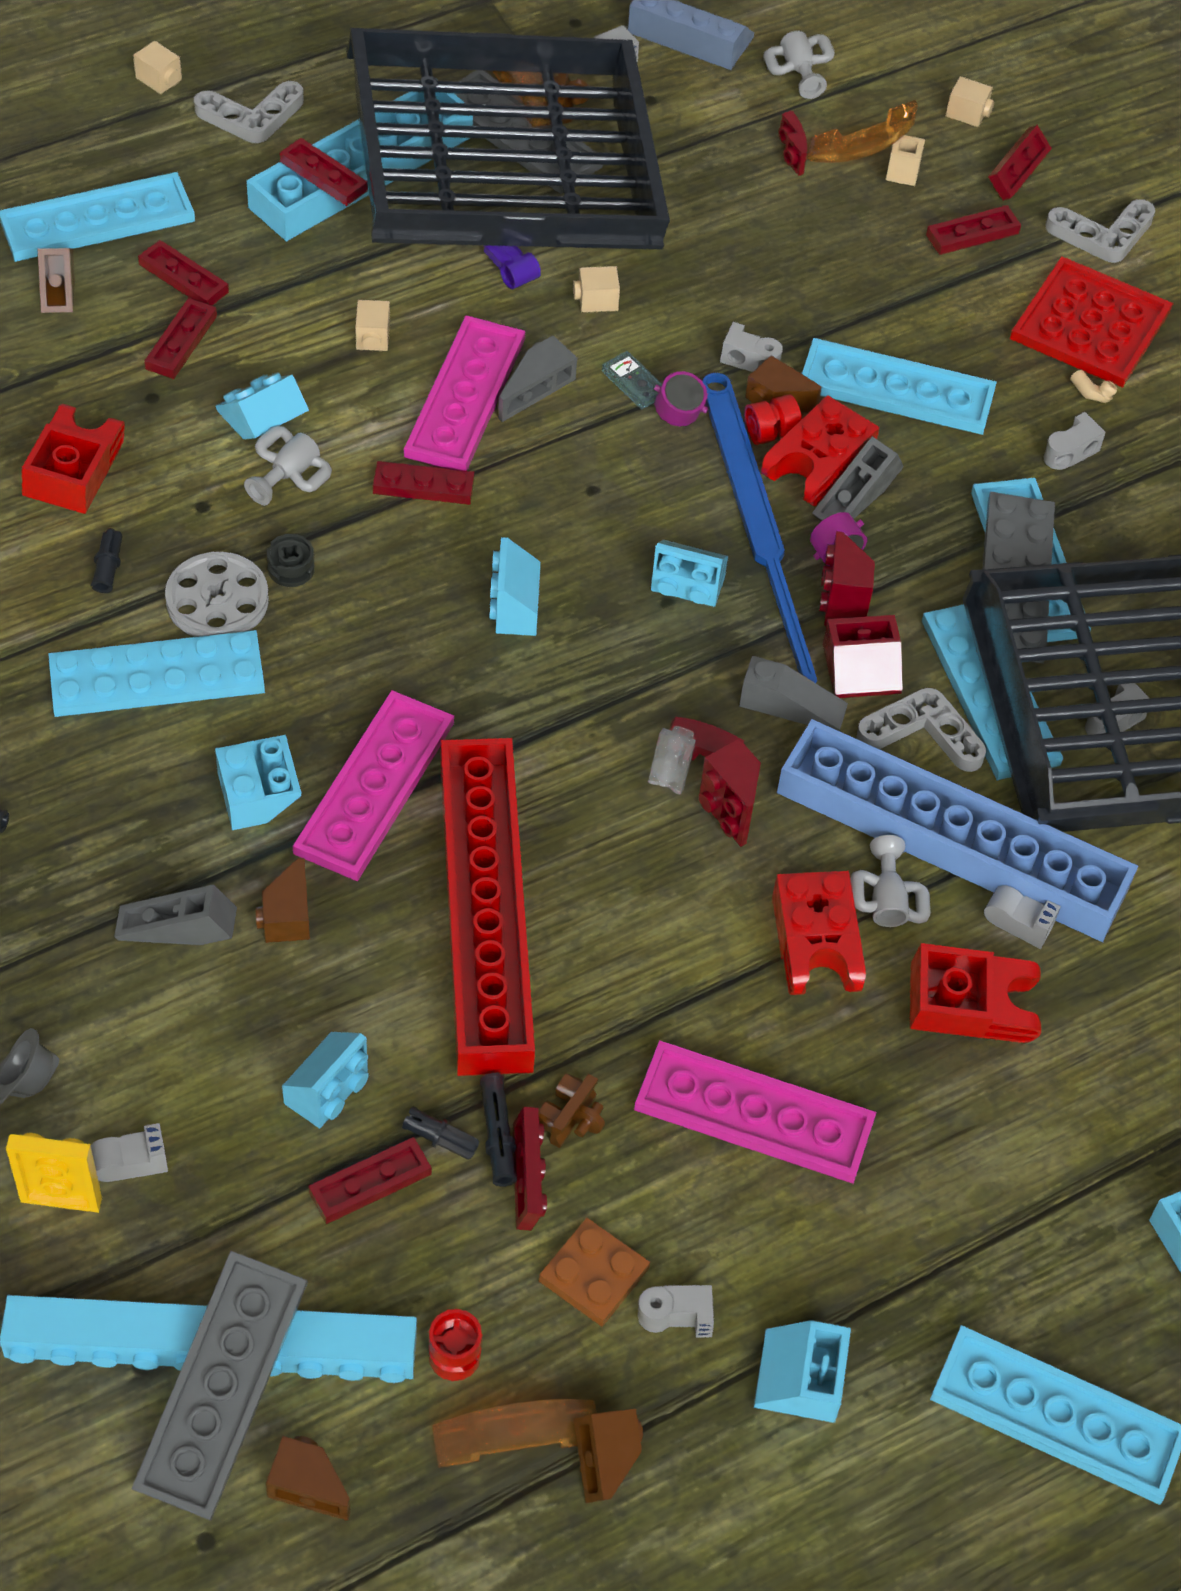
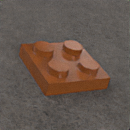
M586 1218L539 1274V1282L603 1327L649 1270L650 1262Z

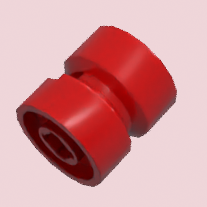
M791 394L773 398L770 403L764 400L748 404L744 411L746 429L755 445L774 441L777 436L782 439L802 420L798 403Z
M460 1309L446 1310L439 1314L430 1326L429 1363L433 1371L442 1379L459 1381L472 1376L478 1369L481 1360V1325L477 1318L468 1311Z

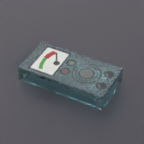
M628 351L602 365V372L641 410L654 403L658 393L654 390L656 384L661 386L662 383Z

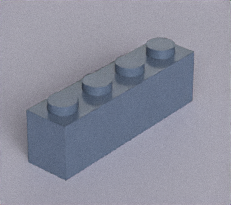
M633 0L630 4L628 31L631 34L729 70L733 68L754 38V32L744 25L679 1Z

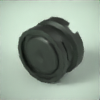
M297 534L281 535L271 541L270 548H267L268 573L271 579L285 587H297L308 582L314 574V548L311 542Z

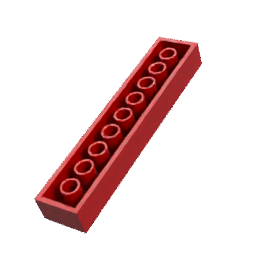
M512 738L441 740V781L457 1075L533 1073L535 1042Z

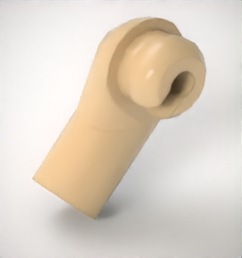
M1083 370L1076 371L1071 376L1072 383L1086 399L1107 403L1113 399V395L1117 392L1116 385L1111 381H1103L1101 386L1093 384Z

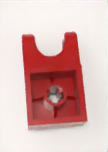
M827 395L767 452L763 460L761 474L773 481L790 473L804 476L806 478L805 494L802 499L815 506L826 496L870 438L873 436L877 439L880 427Z
M62 403L50 424H46L22 466V496L86 514L122 447L125 422L110 417L101 427L84 429L76 425L74 417L76 407Z
M849 871L777 874L772 900L781 959L784 962L789 994H805V985L809 980V971L817 967H828L834 970L840 976L845 991H862L866 978V968Z
M921 943L911 961L910 1029L1020 1043L1031 1042L1041 1035V1021L1034 1012L1025 1011L1015 1006L1009 999L1008 993L1030 991L1041 979L1040 966L1036 962L994 956V952Z

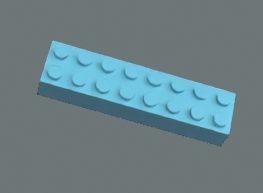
M408 92L393 100L425 102L423 92ZM436 93V99L441 103H465L454 93ZM375 113L377 123L428 124L427 114ZM439 115L440 122L444 125L473 126V116ZM359 119L312 144L367 181ZM378 135L379 145L432 147L430 137ZM442 137L443 144L451 148L470 139ZM381 158L383 168L416 169L432 160ZM279 162L247 180L248 208L285 241H288L368 196L369 189L351 204L345 206ZM385 181V186L393 181Z

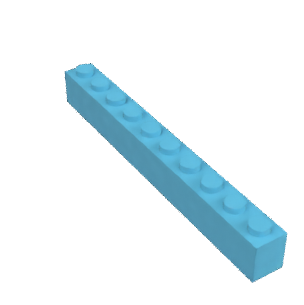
M7 1295L0 1344L4 1357L18 1363H31L34 1359L51 1360L58 1365H72L75 1361L92 1362L96 1366L105 1368L114 1367L116 1364H133L135 1367L144 1370H152L158 1366H173L181 1371L207 1306ZM296 1311L270 1376H277L281 1372L298 1373V1375L305 1378H319L322 1374L339 1375L340 1378L351 1381L360 1380L363 1377H380L381 1380L390 1383L401 1382L404 1379H413L417 1317Z

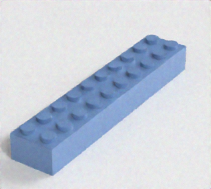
M811 719L781 769L777 789L778 794L874 838L883 835L898 836L905 841L904 852L989 891L995 892L998 886L1006 885L1015 888L1023 896H1027L1044 905L1049 900L1061 906L1056 918L1057 922L1101 942L1104 941L1138 868L1137 865L1049 825L1038 824L1037 820L813 719Z

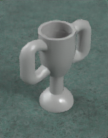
M792 31L782 38L780 46L771 47L765 51L764 61L769 72L773 75H783L792 70L801 73L803 79L799 83L800 95L806 99H813L825 91L827 83L822 75L812 72V65L829 62L834 58L835 51L829 38L824 34H817L807 38L806 34L801 31ZM819 44L823 54H813L811 47ZM775 55L784 56L787 63L779 66Z
M275 426L264 433L255 444L257 454L273 463V469L263 478L259 476L247 478L244 481V487L255 502L265 506L272 500V487L281 479L291 478L302 491L313 492L330 478L332 469L327 461L320 458V450L317 444L308 435L297 433L293 437L292 433L286 428ZM280 437L284 439L286 444L280 449L278 454L267 450ZM310 466L320 468L307 481L301 476V473Z
M883 835L874 838L870 843L871 853L881 860L882 874L878 876L864 870L852 873L850 880L855 908L862 912H873L874 922L883 927H896L903 925L907 921L917 924L927 922L931 914L930 894L927 887L919 882L903 881L896 873L895 860L904 853L905 841L895 835ZM864 882L874 887L872 901H865ZM908 892H914L916 912L909 908Z

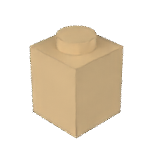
M153 41L134 54L136 78L158 93L162 94L182 80L180 57L156 41Z
M959 77L950 94L946 117L979 127L983 117H989L992 111L994 100H991L990 97L993 87Z
M896 134L886 180L915 186L925 139Z
M617 266L580 268L579 281L573 282L574 300H580L581 312L618 311L620 286Z
M358 300L356 349L388 351L390 301Z

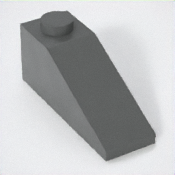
M553 335L542 342L534 344L528 349L499 396L498 419L503 422L576 380L577 357Z
M872 436L812 512L813 516L821 521L841 512H847L853 518L858 516L888 488L904 467L898 454Z
M752 656L743 682L739 707L808 725L811 719L840 731L848 703L785 664Z
M214 884L121 905L114 937L118 941L204 945L232 939L237 906Z

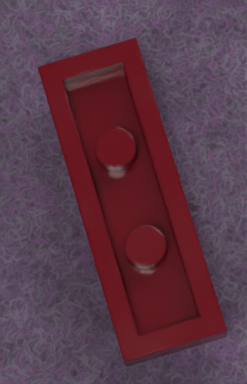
M1038 124L1029 127L988 176L1003 201L1014 196L1052 149Z
M299 138L279 152L282 164L345 206H348L368 191V181L303 138Z
M1008 205L930 225L927 228L926 236L938 254L942 255L1017 235L1020 232L1021 224Z
M158 240L138 256L141 267L193 300L213 306L229 293L227 282L161 240Z
M188 298L144 360L145 369L175 379L217 318V308Z
M377 461L373 481V494L470 505L475 472Z
M524 1106L513 1122V1138L516 1141L514 1163L517 1174V1182L515 1183L516 1229L531 1231L540 1217H544L547 1209V1195L542 1193L541 1184L545 1176L546 1162L544 1158H540V1146L544 1139V1125L539 1123L538 1108Z
M412 1137L309 1185V1194L323 1220L328 1224L432 1175V1167L416 1139Z

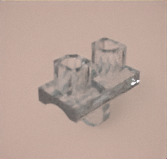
M674 726L672 731L665 728L661 730L648 783L668 787L674 793L681 795L684 790L696 742L693 739L694 733L679 726Z

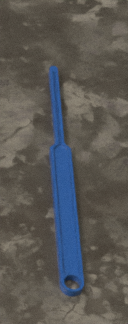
M710 373L703 379L708 394L705 403L754 560L766 567L799 673L817 683L815 670L780 564L784 557L785 549L731 382L724 374ZM716 382L724 385L725 389L713 391L707 385Z

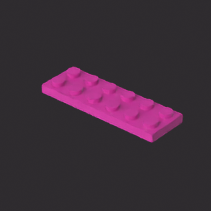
M465 316L404 447L405 458L446 469L468 470L499 400V396L525 341L524 330Z
M391 691L294 843L293 854L358 881L440 748L441 740H445L454 725V715Z
M660 1040L634 1108L635 1111L852 1184H854L876 1116L874 1111Z

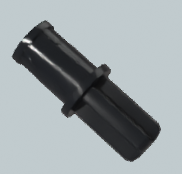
M108 528L103 533L99 552L94 556L96 567L91 586L93 590L100 593H109L113 590L115 572L121 565L119 552L123 535L120 531H115L114 528Z
M412 1106L409 1111L410 1116H406L402 1125L403 1129H407L431 1141L434 1148L439 1145L467 1160L474 1156L479 1146L477 1138L449 1125V1120L447 1119L441 1121Z

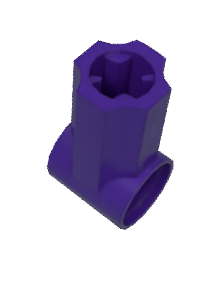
M484 245V252L500 269L501 277L509 289L513 290L540 277L541 269L532 253L527 252L523 254L517 246Z

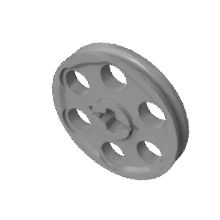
M228 552L203 553L184 561L172 572L165 589L166 606L170 618L178 628L193 637L250 631L262 620L268 608V585L262 571L249 559ZM214 565H222L227 568L221 574H213L209 571ZM187 578L197 581L194 586L189 588L179 585L180 581ZM242 578H252L256 581L255 584L249 587H243L238 584ZM243 604H251L256 608L251 613H241L237 610ZM184 605H192L196 608L191 614H182L178 611ZM213 618H222L226 621L221 627H211L207 624Z

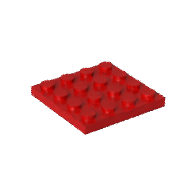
M1061 256L1012 329L1010 339L1103 380L1111 381L1123 388L1169 315L1173 303Z

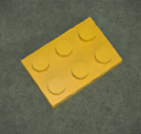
M35 1133L9 1135L6 1151L20 1202L99 1213L102 1196L90 1144H85L83 1141L74 1138H66L63 1141L45 1139L43 1136Z

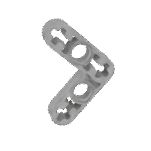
M294 81L283 82L253 110L216 92L202 91L194 97L195 114L200 119L248 142L261 143L266 141L303 105V87ZM269 110L280 111L278 114H268L266 112ZM227 115H237V116H239V117L236 118V119H227V118H225V116H227Z
M1134 200L1109 229L1069 209L1057 207L1049 212L1046 229L1053 236L1104 261L1116 263L1124 259L1151 226L1155 207L1146 200ZM1127 228L1132 230L1134 233L1127 234L1122 232L1120 229ZM1087 232L1092 234L1094 237L1087 238L1080 235V233ZM1115 242L1119 244L1118 246L1112 248L1115 245Z
M933 688L921 689L864 717L859 723L857 740L877 749H881L925 728L955 766L963 771L972 772L978 770L982 766L986 755V747L981 739L945 696ZM903 714L909 718L910 722L899 724L893 720L892 716ZM949 724L954 726L958 733L948 735L942 732L940 727Z

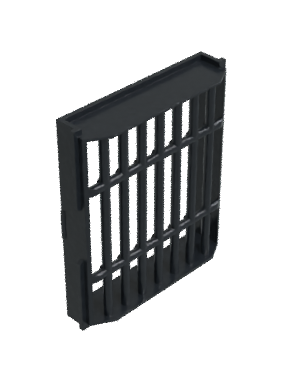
M351 28L348 46H346L347 59H354L355 95L373 218L371 230L372 243L663 250V240L670 218L633 40L530 36L504 33ZM368 66L420 68L421 80L370 78ZM432 68L541 72L543 84L439 81L433 77ZM553 73L613 75V87L559 85L555 82ZM372 90L423 92L425 102L373 100ZM436 93L546 97L547 106L441 103L436 99ZM558 97L613 99L614 109L563 107L559 104ZM375 113L427 114L428 124L377 123ZM439 115L550 119L551 129L444 125L440 122ZM562 119L617 121L619 131L567 129L563 126ZM378 135L430 137L432 147L379 145ZM442 137L554 141L556 151L451 148L443 144ZM566 141L621 143L623 153L574 152L567 148ZM381 158L434 159L435 170L383 168ZM446 160L558 163L560 173L451 170L447 167ZM570 164L626 165L628 176L575 174L571 170ZM385 181L437 182L439 193L386 191ZM450 183L562 186L564 196L454 193L450 189ZM574 186L630 188L632 198L580 197L576 194ZM388 204L441 205V210L388 209ZM453 206L566 209L567 214L454 211ZM579 209L635 211V215L579 214Z
M1181 554L1168 555V557L1096 563L1075 562L970 570V582L962 600L1021 813L1037 820L1038 824H1046L1062 832L1163 822L1168 824L1181 823V792L1139 795L1134 776L1181 772V758L1129 762L1125 749L1126 745L1181 741V727L1120 732L1115 716L1181 710V696L1111 702L1107 685L1181 679V665L1102 672L1098 656L1181 649V635L1093 643L1089 627L1181 620V606L1084 613L1080 599L1181 590ZM1063 600L1067 603L1070 615L1009 619L1005 604ZM1070 628L1076 632L1079 644L1017 649L1013 633ZM1080 658L1085 662L1088 672L1084 674L1025 678L1021 662ZM1088 687L1090 690H1093L1097 703L1034 708L1030 692ZM1097 717L1099 720H1102L1106 733L1043 739L1038 722ZM1106 747L1112 752L1115 764L1051 769L1047 752ZM1115 778L1120 781L1125 796L1054 803L1053 784Z

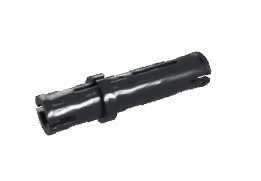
M490 1073L480 1078L488 1140L485 1142V1151L491 1159L493 1184L505 1187L517 1182L513 1152L516 1150V1141L511 1137L504 1076L498 1073ZM494 1102L497 1106L498 1121H496ZM499 1138H501L503 1157L500 1155Z

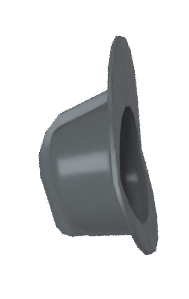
M33 1028L26 1030L18 1038L10 1053L0 1064V1104L9 1096L26 1098L42 1091L59 1064L57 1055L39 1043L38 1031Z

